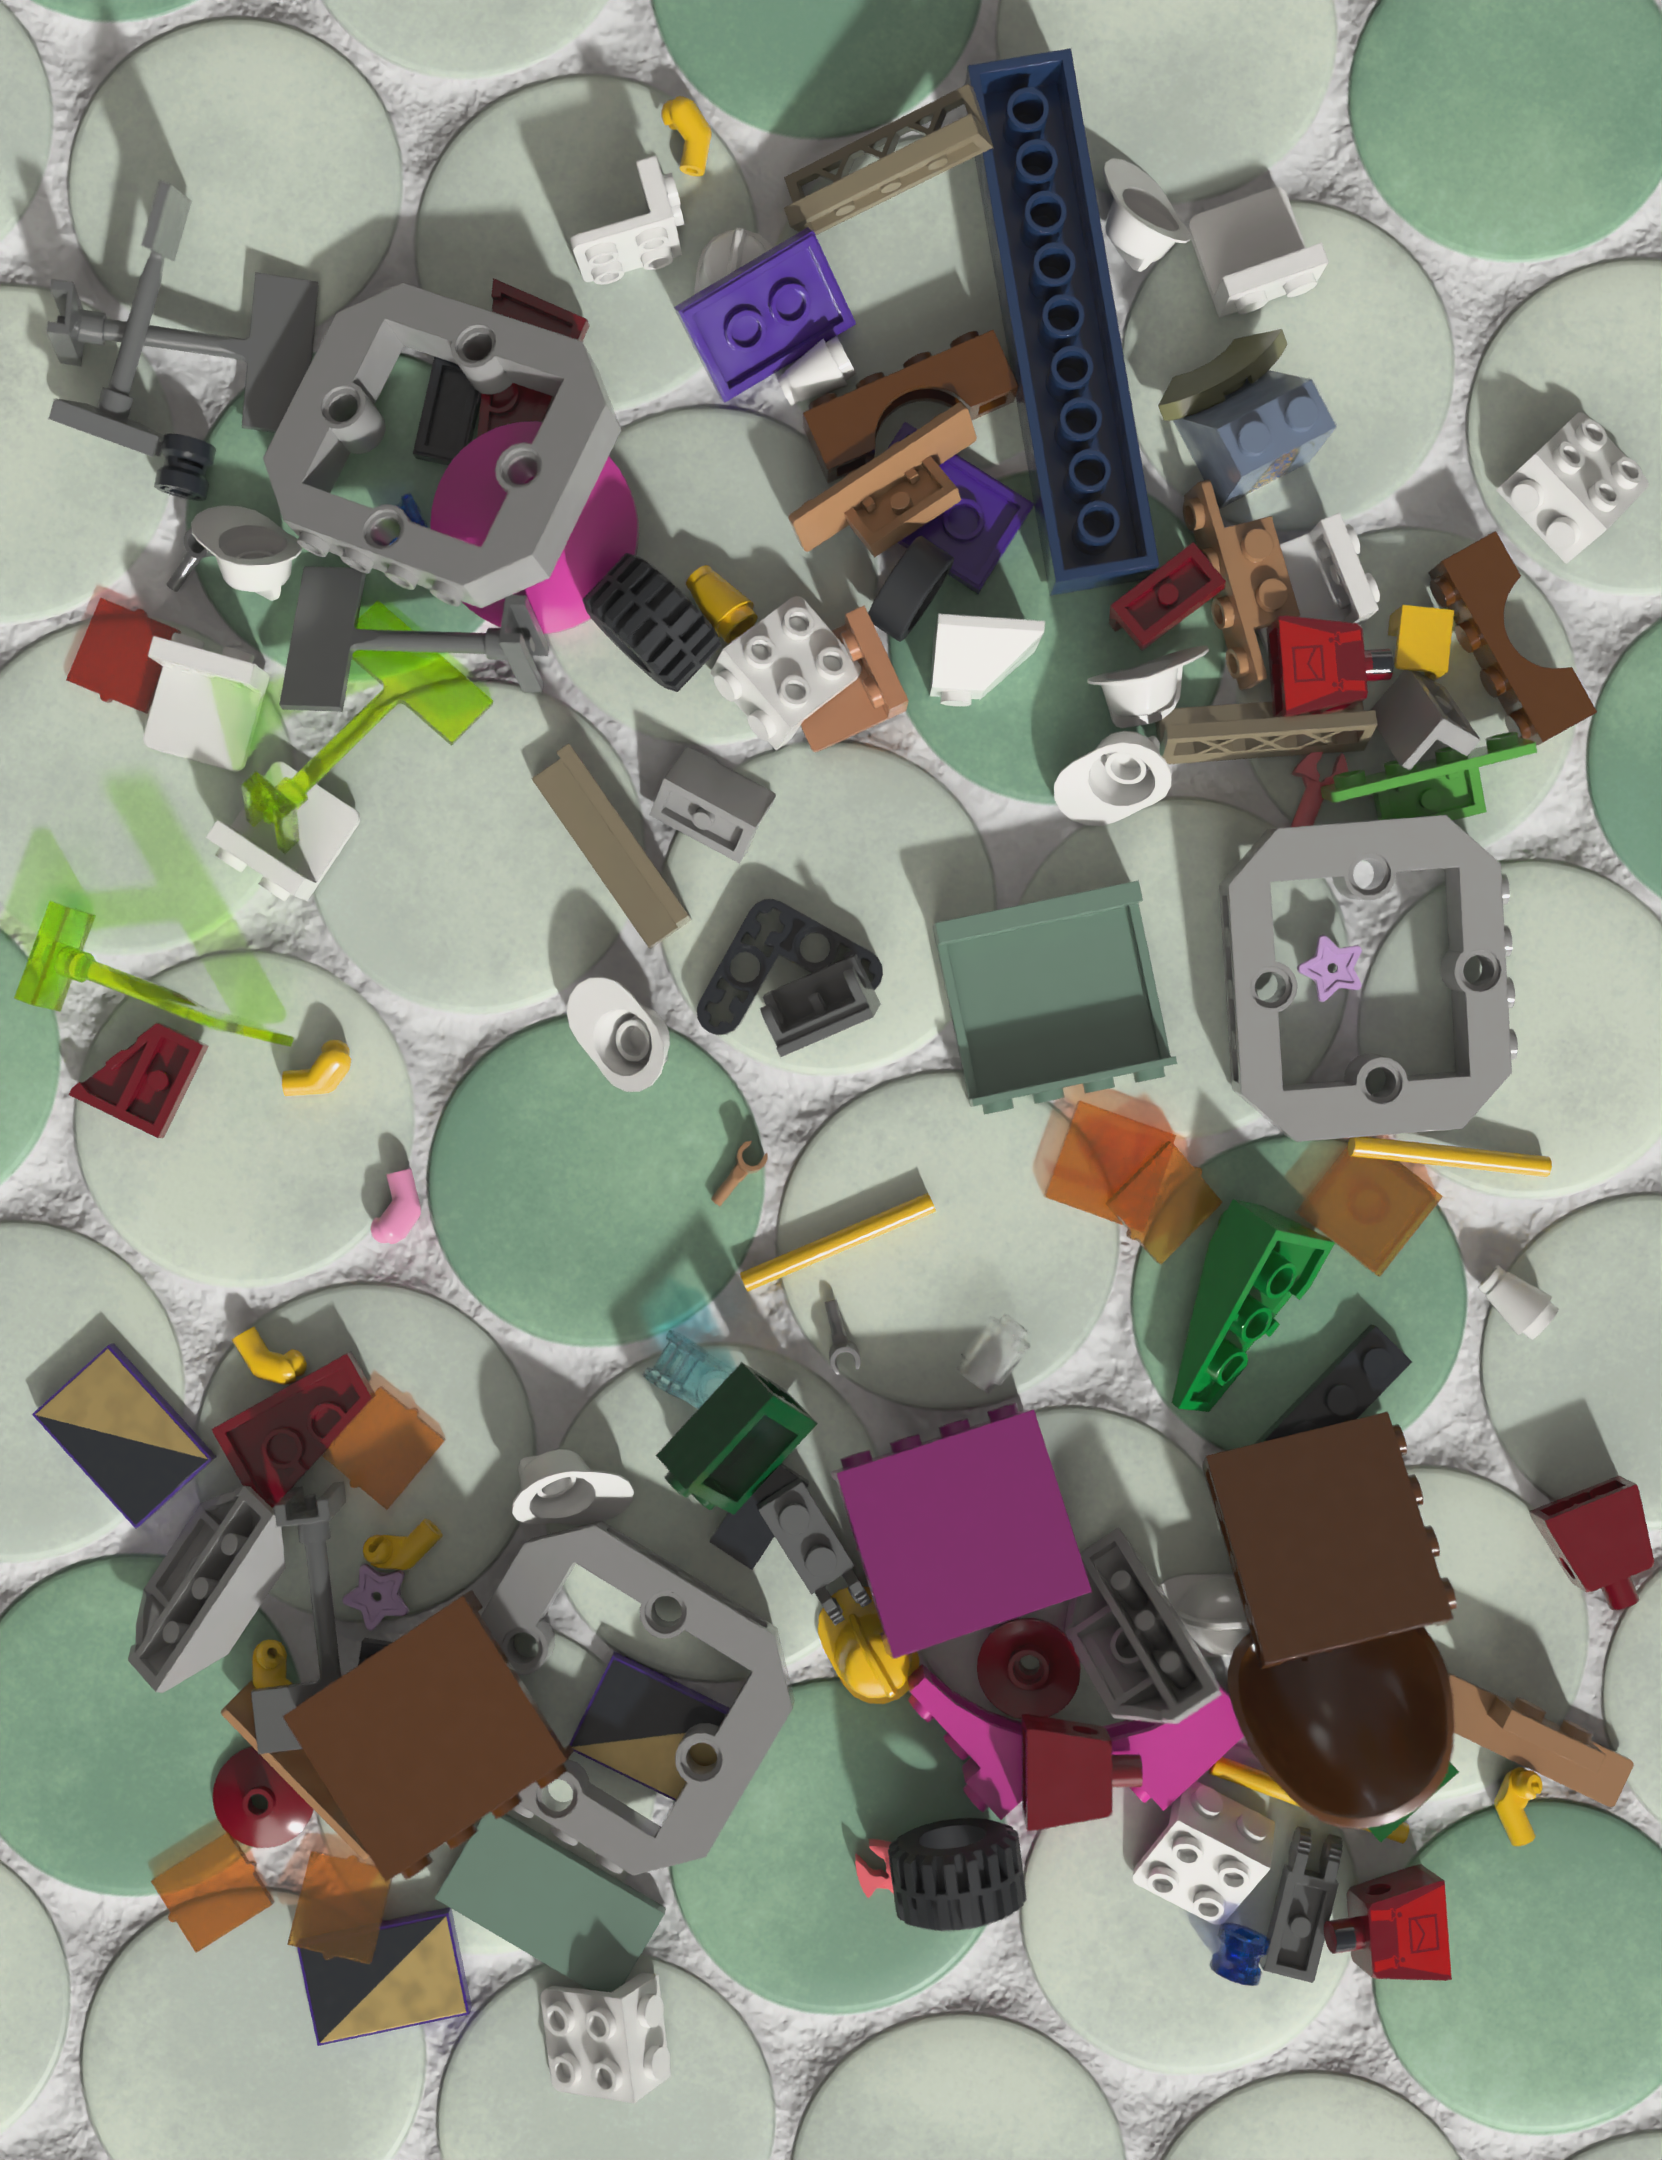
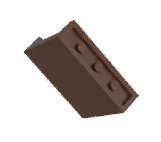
M1388 1412L1207 1455L1202 1463L1260 1669L1281 1665L1287 1660L1435 1624L1436 1626L1444 1625L1454 1619L1451 1610L1457 1607L1455 1593L1450 1580L1447 1577L1441 1578L1434 1558L1440 1556L1439 1543L1432 1526H1424L1418 1507L1423 1505L1424 1502L1422 1490L1417 1477L1414 1474L1408 1475L1402 1457V1455L1407 1454L1406 1440L1400 1425H1392Z
M472 1590L282 1716L385 1883L399 1873L403 1875L405 1880L415 1876L433 1862L429 1853L445 1842L450 1850L468 1840L478 1831L474 1823L491 1812L494 1818L498 1819L511 1811L523 1801L519 1792L534 1782L538 1784L540 1789L554 1782L567 1772V1768L563 1763L568 1760L574 1751L570 1744L563 1747L478 1613L483 1606Z

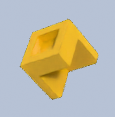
M1401 605L1389 617L1388 636L1397 637L1394 659L1395 668L1425 672V676L1434 681L1446 674L1449 665L1454 610Z

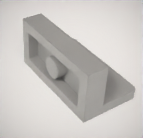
M1404 670L1370 710L1376 711V728L1396 760L1408 770L1417 763L1436 739L1466 756L1481 741L1446 688L1418 671Z
M687 747L664 777L649 815L740 864L749 849L760 822L772 806L776 794L700 752Z

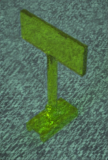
M379 600L359 617L357 629L413 631ZM356 650L352 655V660L383 686L382 691L291 779L285 777L277 786H273L260 773L255 771L241 785L246 821L253 827L262 819L267 824L273 823L276 831L277 848L286 854L300 841L297 810L309 799L307 793L396 705L404 704L452 746L493 705V700L437 652Z
M49 901L14 999L29 1005L61 1012L72 980L77 982L89 980L213 1029L291 1047L294 1037L242 1017L208 1009L181 993L95 961L94 956L83 951L96 915Z

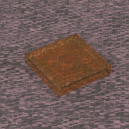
M1078 1100L1044 1197L1142 1232L1176 1135Z
M1347 1146L1295 1213L1324 1236L1335 1242L1338 1247L1371 1273L1380 1277L1443 1196L1399 1161L1349 1156Z

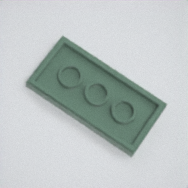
M490 1812L482 1817L476 1826L478 1831L467 1841L437 1892L435 1899L589 1990L611 1993L622 1986L665 1915L666 1907L508 1814L495 1819Z

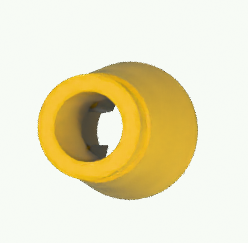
M709 565L699 567L688 577L685 583L686 587L691 591V595L701 613L713 626L718 637H722L726 643L733 642L755 625L758 616L753 611L754 603L717 572L713 571Z

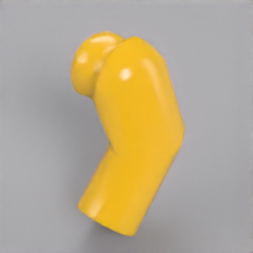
M677 96L673 100L666 101L661 110L662 121L664 125H669L670 129L678 130L684 139L680 170L690 176H703L706 169L712 130L693 100L684 96Z
M329 1040L321 1047L322 1053L310 1069L283 1071L282 1089L284 1095L325 1094L335 1090L350 1070L351 1058L348 1045L341 1040Z
M255 1326L232 1339L252 1374L259 1379L287 1385L294 1383L296 1377L304 1374L307 1369L306 1360L298 1350L291 1349L283 1355L269 1351Z
M425 1518L408 1536L373 1535L369 1537L362 1548L363 1556L371 1565L380 1569L408 1570L416 1565L443 1537V1534L433 1522Z
M274 1639L261 1641L255 1647L252 1656L253 1685L258 1689L293 1684L286 1678L287 1654L283 1644Z
M1523 1767L1515 1768L1506 1773L1494 1799V1807L1512 1846L1526 1845L1536 1837L1524 1809L1529 1799L1533 1800L1536 1798V1794H1541L1542 1781L1536 1772Z

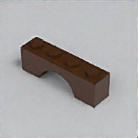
M994 330L979 335L978 331L965 333L950 343V349L934 356L929 351L922 352L904 362V369L885 376L883 372L871 374L856 384V390L840 397L836 393H829L812 401L808 406L809 410L803 412V428L827 483L842 478L873 460L876 449L875 441L880 427L893 412L905 405L928 401L951 408L957 403L962 402L968 409L971 420H974L1013 403L1017 394L1018 384Z
M1496 531L1442 560L1428 572L1432 579L1430 581V589L1433 597L1442 608L1447 607L1449 610H1454L1453 619L1457 624L1455 626L1456 637L1462 648L1468 653L1472 652L1482 669L1480 671V679L1485 690L1493 698L1497 697L1507 714L1505 716V724L1509 732H1517L1518 738L1535 741L1537 746L1597 713L1572 667L1547 668L1536 665L1519 654L1510 642L1505 630L1504 608L1511 589L1521 575Z

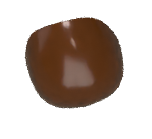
M1424 1627L1287 1660L1281 1665L1260 1669L1250 1633L1244 1636L1233 1650L1227 1670L1228 1691L1240 1730L1249 1748L1263 1768L1300 1808L1320 1821L1336 1827L1364 1829L1387 1824L1406 1816L1421 1807L1437 1791L1447 1773L1453 1752L1454 1707L1448 1669L1438 1647Z

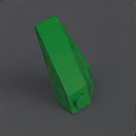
M1236 1199L1232 1200L1228 1209L1220 1216L1217 1229L1208 1244L1172 1398L1174 1406L1185 1410L1211 1411L1247 1366L1248 1356L1246 1352L1252 1344L1264 1334L1270 1338L1280 1324L1274 1317L1292 1295L1300 1300L1309 1290L1335 1242L1265 1206Z

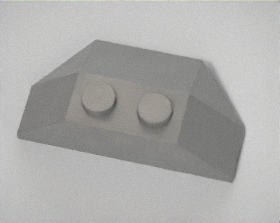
M241 1486L235 1489L234 1492L222 1494L200 1503L143 1590L136 1621V1643L130 1648L128 1661L155 1692H166L228 1655L286 1568L282 1528L276 1527L275 1511L251 1487Z
M1116 1528L1082 1551L1080 1555L1092 1592L1069 1599L1064 1633L1072 1641L1075 1648L1074 1651L1110 1714L1118 1719L1177 1724L1220 1696L1222 1693L1212 1669L1164 1591L1120 1528Z

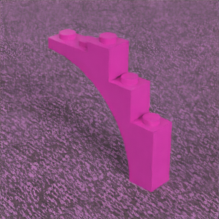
M921 1664L907 1678L909 1690L912 1694L908 1698L909 1703L926 1722L929 1723L933 1718L937 1720L947 1731L943 1736L945 1742L960 1759L964 1761L968 1756L971 1757L962 1765L965 1782L967 1783L963 1790L980 1811L985 1812L990 1808L1002 1820L1022 1801L1021 1722L987 1711L959 1695ZM1218 1681L1217 1683L1222 1694L1177 1724L1128 1719L1102 1726L1106 1728L1112 1740V1754L1141 1755L1143 1768L1142 1787H1130V1789L1142 1802L1146 1803L1152 1798L1164 1811L1244 1737L1235 1717L1230 1695Z

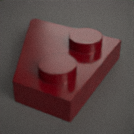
M156 1023L137 1037L133 1045L126 1050L119 1051L105 1062L106 1065L90 1078L72 1087L69 1095L156 1138H164L209 1045L163 1023Z

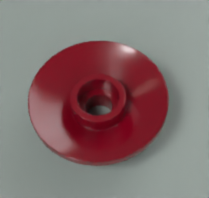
M1017 1618L999 1625L986 1637L977 1659V1676L985 1696L1003 1713L1021 1719V1714L1050 1717L1064 1709L1073 1699L1080 1682V1660L1074 1651L1075 1648L1072 1641L1058 1627L1036 1618ZM1027 1655L1034 1656L1038 1659L1040 1665L1035 1669H1027L1022 1665L1021 1658Z
M252 1746L246 1747L230 1757L220 1769L214 1783L213 1807L219 1823L232 1838L247 1846L271 1848L291 1841L306 1827L314 1812V1809ZM261 1794L265 1796L268 1801V1808H256L252 1803V1795Z

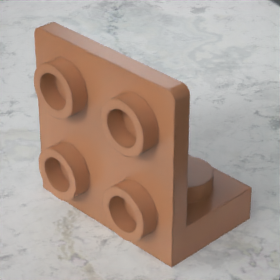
M865 606L845 614V625L832 630L834 635L845 646L852 662L857 660L860 664L861 674L852 684L806 718L800 725L813 752H819L907 710L909 700Z

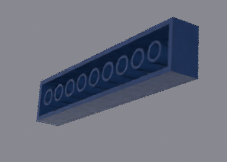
M1071 48L968 65L965 85L969 83L974 89L993 148L975 156L1010 367L1018 384L1016 402L1049 596L1144 580L1156 571L1159 566Z

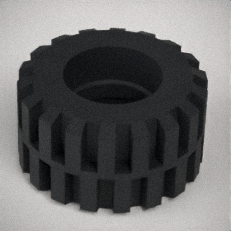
M626 553L582 599L588 615L606 636L641 670L666 689L678 692L721 647L715 629L698 608L662 573L638 556Z
M981 1818L942 1820L916 1827L897 1837L889 1845L888 1855L897 1917L905 1921V1924L935 1931L973 1929L995 1923L1012 1915L1026 1901L1019 1836L1017 1830H1014L1008 1824Z

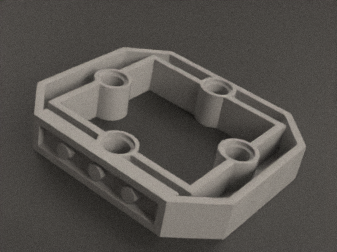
M401 283L336 313L263 460L282 518L299 536L297 543L302 548L320 557H326L328 552L341 556L343 562L363 573H370L372 568L382 571L388 579L406 589L414 590L416 585L428 588L436 598L452 606H459L461 601L483 608L550 578L621 432V428L599 370L582 341ZM404 346L458 364L474 389L483 394L492 395L500 393L512 383L555 397L533 443L512 445L497 460L495 468L496 479L507 493V496L482 547L414 524L405 512L395 505L384 504L370 508L331 494L350 453L362 454L369 452L377 447L384 437L386 430L385 420L374 405ZM535 476L532 481H530L527 484H524L527 479ZM396 537H398L395 542H393L392 544H390V542H391L393 539H395Z
M1446 815L1267 829L1219 884L1232 1090L1285 1136L1296 1142L1463 1129L1512 1073L1511 1060L1517 1057L1518 1043L1515 1031L1509 1027V1008H1513L1515 1003L1514 984L1512 979L1507 977L1506 957L1510 956L1512 952V935L1510 928L1507 925L1504 926L1503 905H1506L1509 901V881L1507 875L1501 873V863ZM1361 860H1366L1373 867L1374 877L1371 884L1362 889L1354 881L1353 872L1357 863ZM1445 868L1449 950L1441 960L1440 973L1443 982L1451 989L1456 1072L1406 1075L1403 1067L1393 1059L1378 1054L1366 1053L1357 1056L1349 1063L1345 1070L1344 1081L1283 1085L1278 1012L1285 1010L1292 1004L1297 994L1298 984L1294 973L1289 967L1280 962H1275L1270 882L1332 877L1334 886L1343 896L1356 900H1375L1382 898L1391 890L1395 883L1396 872ZM1476 956L1481 962L1482 973L1474 983H1468L1463 973L1464 965L1468 959ZM1271 972L1276 977L1278 983L1277 990L1271 998L1261 1000L1255 991L1256 981L1263 973ZM1381 1067L1386 1077L1385 1084L1380 1091L1370 1094L1365 1085L1366 1077L1370 1071Z
M603 1521L530 1539L523 1544L481 1614L483 1621L518 1675H529L537 1671L552 1655L555 1647V1634L551 1625L543 1618L576 1564L641 1603L640 1619L644 1628L651 1635L661 1639L673 1638L685 1630L749 1669L751 1673L719 1726L701 1723L691 1727L684 1734L675 1755V1762L680 1776L686 1783L661 1826L591 1784L585 1769L579 1763L569 1759L563 1763L567 1768V1772L558 1779L566 1781L571 1786L573 1791L572 1800L567 1802L557 1801L550 1795L548 1786L540 1789L538 1784L534 1782L519 1792L523 1801L512 1810L528 1818H532L534 1814L552 1825L550 1830L557 1838L573 1846L580 1842L596 1852L595 1859L602 1866L618 1874L625 1870L634 1876L705 1858L793 1709L795 1698L777 1627ZM661 1596L675 1598L681 1606V1617L675 1621L661 1619L655 1610L656 1599ZM526 1632L536 1639L538 1643L536 1656L525 1657L517 1652L514 1646V1638L517 1633ZM697 1743H707L715 1749L717 1761L709 1766L699 1765L692 1759L690 1748Z

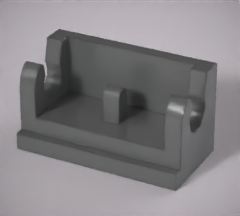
M854 954L765 993L763 999L766 1006L760 1008L764 1022L777 1046L776 1049L780 1057H783L873 1018L881 1003L857 954Z

